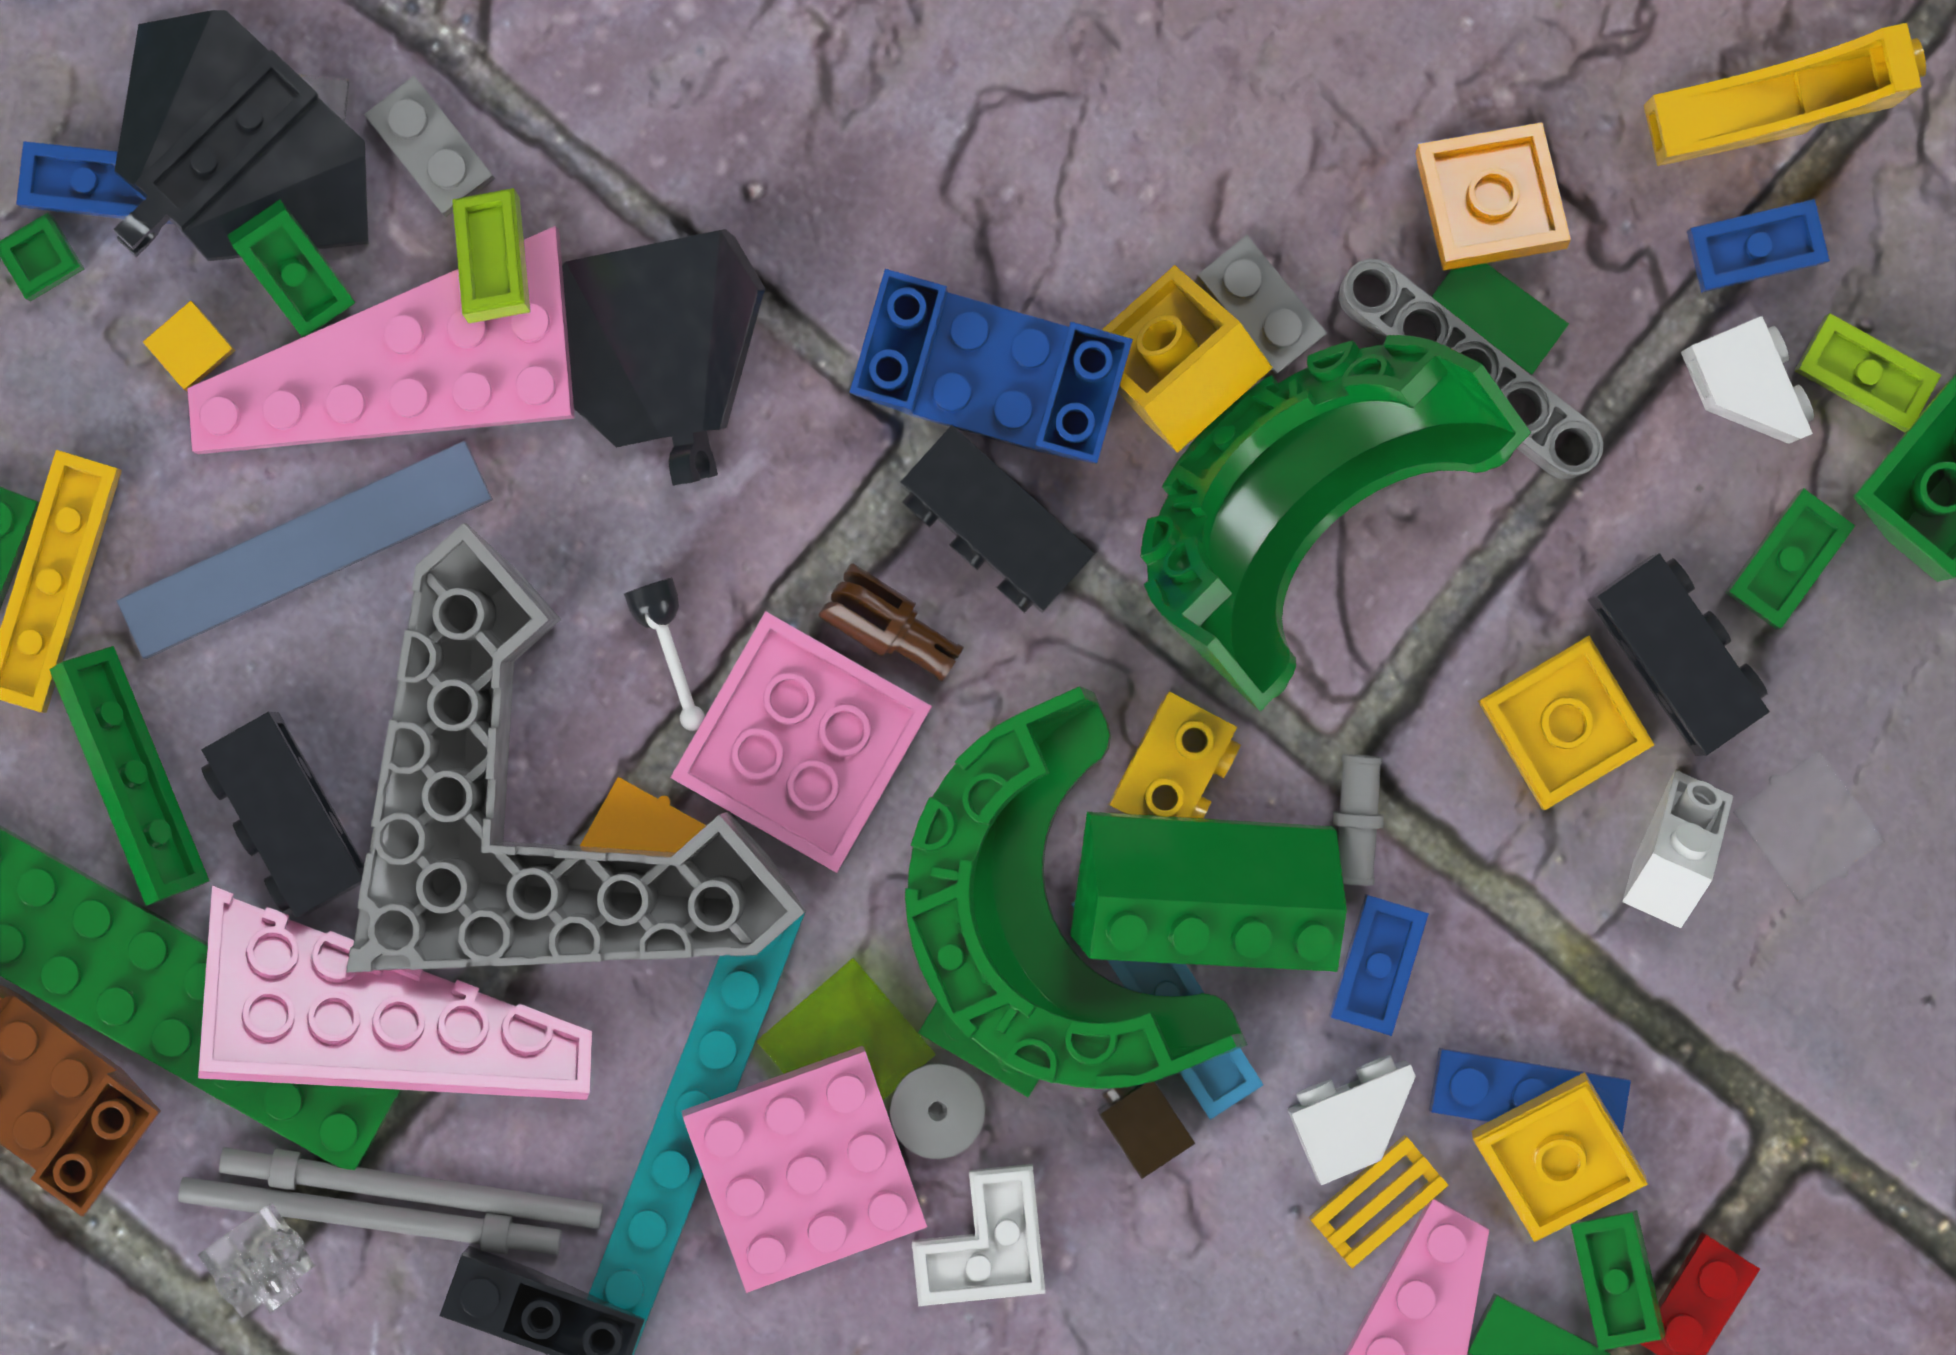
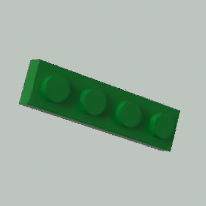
M114 646L63 661L50 668L58 692L145 905H151L209 882L210 880Z

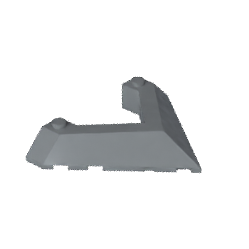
M467 523L461 524L416 565L411 590L414 591L408 629L404 631L396 678L398 680L395 705L392 719H389L371 824L373 833L370 851L366 853L357 909H359L353 947H350L346 973L395 969L417 970L488 965L511 966L601 962L605 960H651L699 956L757 955L806 912L771 858L729 811L719 814L676 853L504 841L514 662L561 621V618L526 578Z

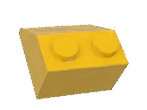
M1176 265L1171 267L1102 329L1106 332L1133 339L1118 393L1140 418L1177 453L1273 368L1241 322Z

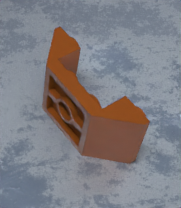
M0 984V1144L36 1170L31 1177L33 1182L81 1217H84L161 1110L121 1067L26 998Z

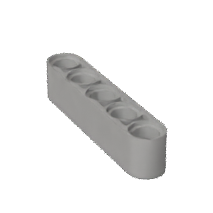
M1366 259L1355 264L1347 272L1339 286L1338 299L1341 308L1353 321L1384 344L1387 335H1405L1403 325L1406 317L1414 314L1423 315L1434 324L1436 330L1434 341L1461 354H1473L1479 357L1484 363L1485 369L1506 398L1511 393H1522L1533 401L1535 417L1532 423L1527 425L1531 434L1516 449L1544 471L1558 479H1572L1589 472L1598 464L1603 454V440L1598 429L1589 420L1393 266L1380 259ZM1363 275H1371L1378 278L1384 284L1386 290L1384 303L1376 307H1367L1359 303L1353 293L1354 280ZM1562 432H1572L1578 435L1584 443L1585 456L1577 466L1563 463L1556 455L1555 441Z

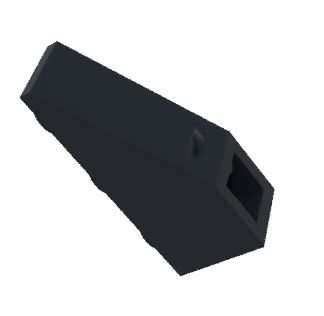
M468 1246L460 1257L439 1315L547 1355H632L645 1320L640 1316L528 1266L481 1251L472 1246Z

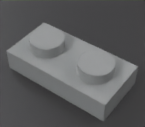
M412 76L364 114L445 217L453 212L452 199L473 196L495 179L415 76Z
M1248 235L1244 236L1196 277L1213 299L1241 322L1273 367L1271 370L1275 375L1279 374L1327 334Z

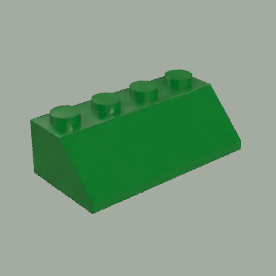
M1956 373L1853 495L1854 499L1884 537L1936 582L1956 577Z
M1087 812L1071 937L1089 959L1338 972L1347 907L1337 831L1333 826Z

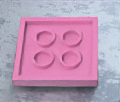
M765 611L670 778L838 873L932 706Z
M863 1046L681 1111L746 1293L927 1227Z

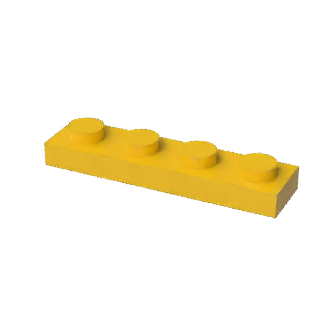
M55 451L0 628V700L37 712L47 713L55 688L50 668L63 662L119 482L121 469L63 451Z

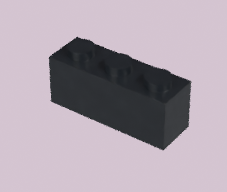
M953 425L946 430L900 481L901 487L909 493L902 503L929 528L938 519L954 533L956 538L949 546L976 570L985 562L1004 579L996 588L1024 613L1032 605L1043 613L1095 555L1094 552Z
M1659 553L1649 556L1587 600L1695 756H1707L1770 712L1761 700L1768 695V692L1756 672L1747 663L1739 667L1727 651L1725 646L1731 642V638L1719 619L1711 611L1702 614L1693 602L1689 593L1695 587L1683 567L1674 558L1666 562Z
M268 711L201 749L208 761V764L201 767L204 778L219 800H223L226 797L230 800L240 818L233 823L235 833L249 855L253 856L257 853L261 855L271 873L270 876L264 878L265 885L275 904L282 912L290 908L295 918L306 916L361 885L365 864L279 712Z

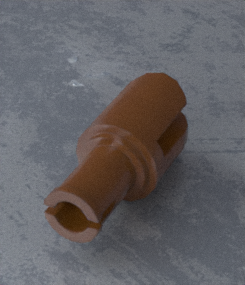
M854 563L850 564L844 573L843 579L845 582L837 584L831 594L832 602H828L823 606L819 617L882 657L886 652L891 655L895 650L935 675L936 679L942 682L964 647L952 642L916 619L915 617L918 612L914 610L915 602Z

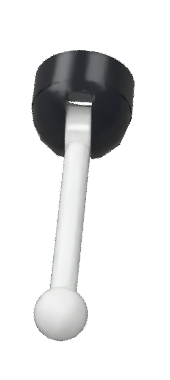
M672 577L624 593L629 611L634 619L644 627L656 629L683 709L680 714L681 725L690 731L698 730L705 718V714L701 708L694 704L668 627L670 622L676 617L679 608L678 593Z

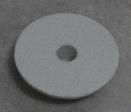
M928 1064L911 1071L896 1087L890 1104L891 1125L899 1141L911 1152L930 1159L948 1158L963 1152L978 1137L985 1118V1102L979 1086L965 1071L949 1064Z

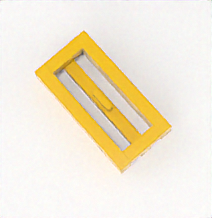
M1403 1135L1384 1152L1381 1161L1367 1166L1308 1218L1353 1269L1449 1185L1410 1139ZM1406 1155L1413 1164L1335 1230L1328 1221ZM1421 1175L1426 1178L1428 1182L1352 1248L1346 1243L1350 1236Z

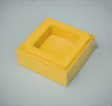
M189 301L143 341L145 346L176 382L187 392V388L198 384L236 351L193 301Z

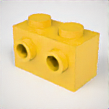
M1170 691L1166 692L1108 805L1124 814L1204 818L1211 804L1210 800L1202 797L1213 773L1221 778L1226 776L1241 747V744L1231 740L1237 726Z

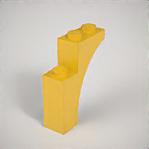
M1902 23L1878 29L1852 41L1791 61L1700 85L1655 94L1644 104L1657 166L1803 135L1821 123L1893 108L1922 87L1920 78L1926 75L1925 54L1918 38L1911 39L1908 24Z

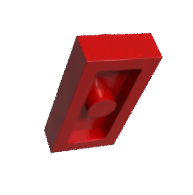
M1702 1232L1658 1301L1665 1337L1661 1340L1640 1344L1657 1355H1707L1757 1276L1760 1268Z

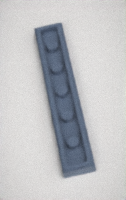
M463 441L116 601L142 658L148 659L492 501L493 498L467 442Z

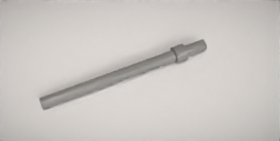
M223 1147L219 1163V1173L268 1180L269 1187L295 1190L297 1184L596 1229H600L603 1213L602 1203L357 1167L355 1170L343 1169L327 1162L302 1159L301 1152L276 1148L273 1154Z
M189 1177L182 1178L178 1194V1200L182 1203L480 1244L481 1251L507 1254L509 1249L558 1255L562 1239V1230L513 1223V1217L486 1213L485 1218L481 1219Z

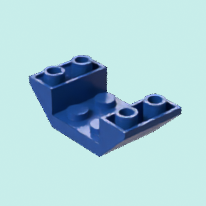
M885 269L849 392L913 417L948 427L953 425L956 429L1032 451L1097 464L1133 339L1070 322L1068 327L948 292L945 285Z

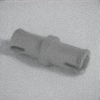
M1353 754L1342 755L1343 771L1340 811H1333V825L1339 826L1338 846L1343 884L1366 886L1375 884L1377 829L1383 828L1384 815L1378 814L1380 766L1383 757Z

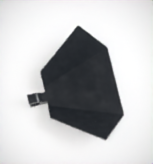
M210 10L138 24L114 171L116 175L131 185L146 199L113 229L118 235L117 240L137 257L156 238L161 228L170 221L207 261L241 258L231 245L227 235L280 199L317 249L369 244L365 141L318 97V93L272 49L269 51L226 10Z
M726 229L566 261L562 265L574 409L616 448L672 437L674 447L669 456V471L673 486L693 483L704 478L717 476L718 472L710 448L707 431L727 428L765 292V287L736 237Z

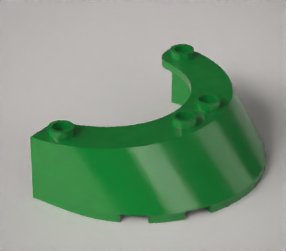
M1387 335L1383 345L1360 349L1353 340L1328 347L1308 355L1307 368L1294 373L1279 383L1273 375H1270L1244 393L1197 436L1167 476L1162 488L1168 496L1159 515L1147 519L1142 538L1140 557L1147 564L1148 582L1144 583L1145 590L1151 602L1164 619L1260 712L1273 698L1280 695L1286 689L1295 672L1296 657L1290 651L1283 631L1284 601L1297 567L1325 530L1363 499L1409 477L1437 471L1480 473L1500 467L1509 460L1513 451L1531 434V431L1481 363L1443 344L1415 336Z
M1079 686L998 724L977 739L956 759V764L944 777L934 795L929 797L918 820L911 843L913 849L908 873V888H905L906 915L912 947L920 970L931 992L945 1013L968 1038H972L986 1051L1003 1061V1064L1034 1078L1080 1088H1123L1157 1081L1248 1044L1234 1012L1226 1001L1216 995L1206 993L1191 996H1156L1120 986L1093 970L1078 956L1062 935L1054 919L1047 897L1044 876L1045 850L1048 835L1057 811L1065 797L1079 779L1104 758L1109 750L1111 740L1108 722L1095 693Z

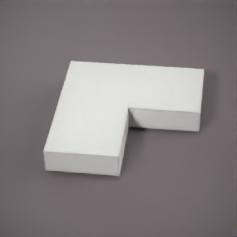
M1026 1164L969 1170L975 1234L912 1240L918 1306L1045 1294L1033 1165Z

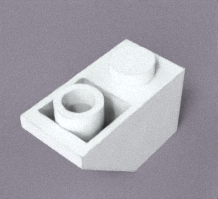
M1763 316L1696 343L1681 352L1706 411L1788 444L1813 434L1808 424L1809 421L1814 419L1809 398L1799 384L1792 386L1783 363L1789 361L1785 342L1775 326L1767 328Z
M1675 770L1670 777L1633 860L1622 902L1681 928L1713 880L1733 795L1717 789L1707 782L1697 780Z
M1387 1055L1356 1068L1359 1079L1335 1088L1332 1080H1327L1310 1086L1296 1094L1300 1103L1287 1108L1315 1178L1321 1185L1382 1160L1416 1077L1410 1063L1403 1060L1394 1064L1391 1055Z

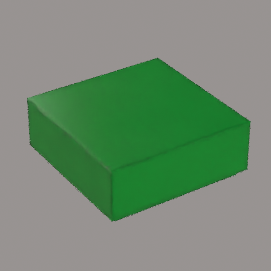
M48 212L0 240V257L24 298L30 302L85 270L55 218Z

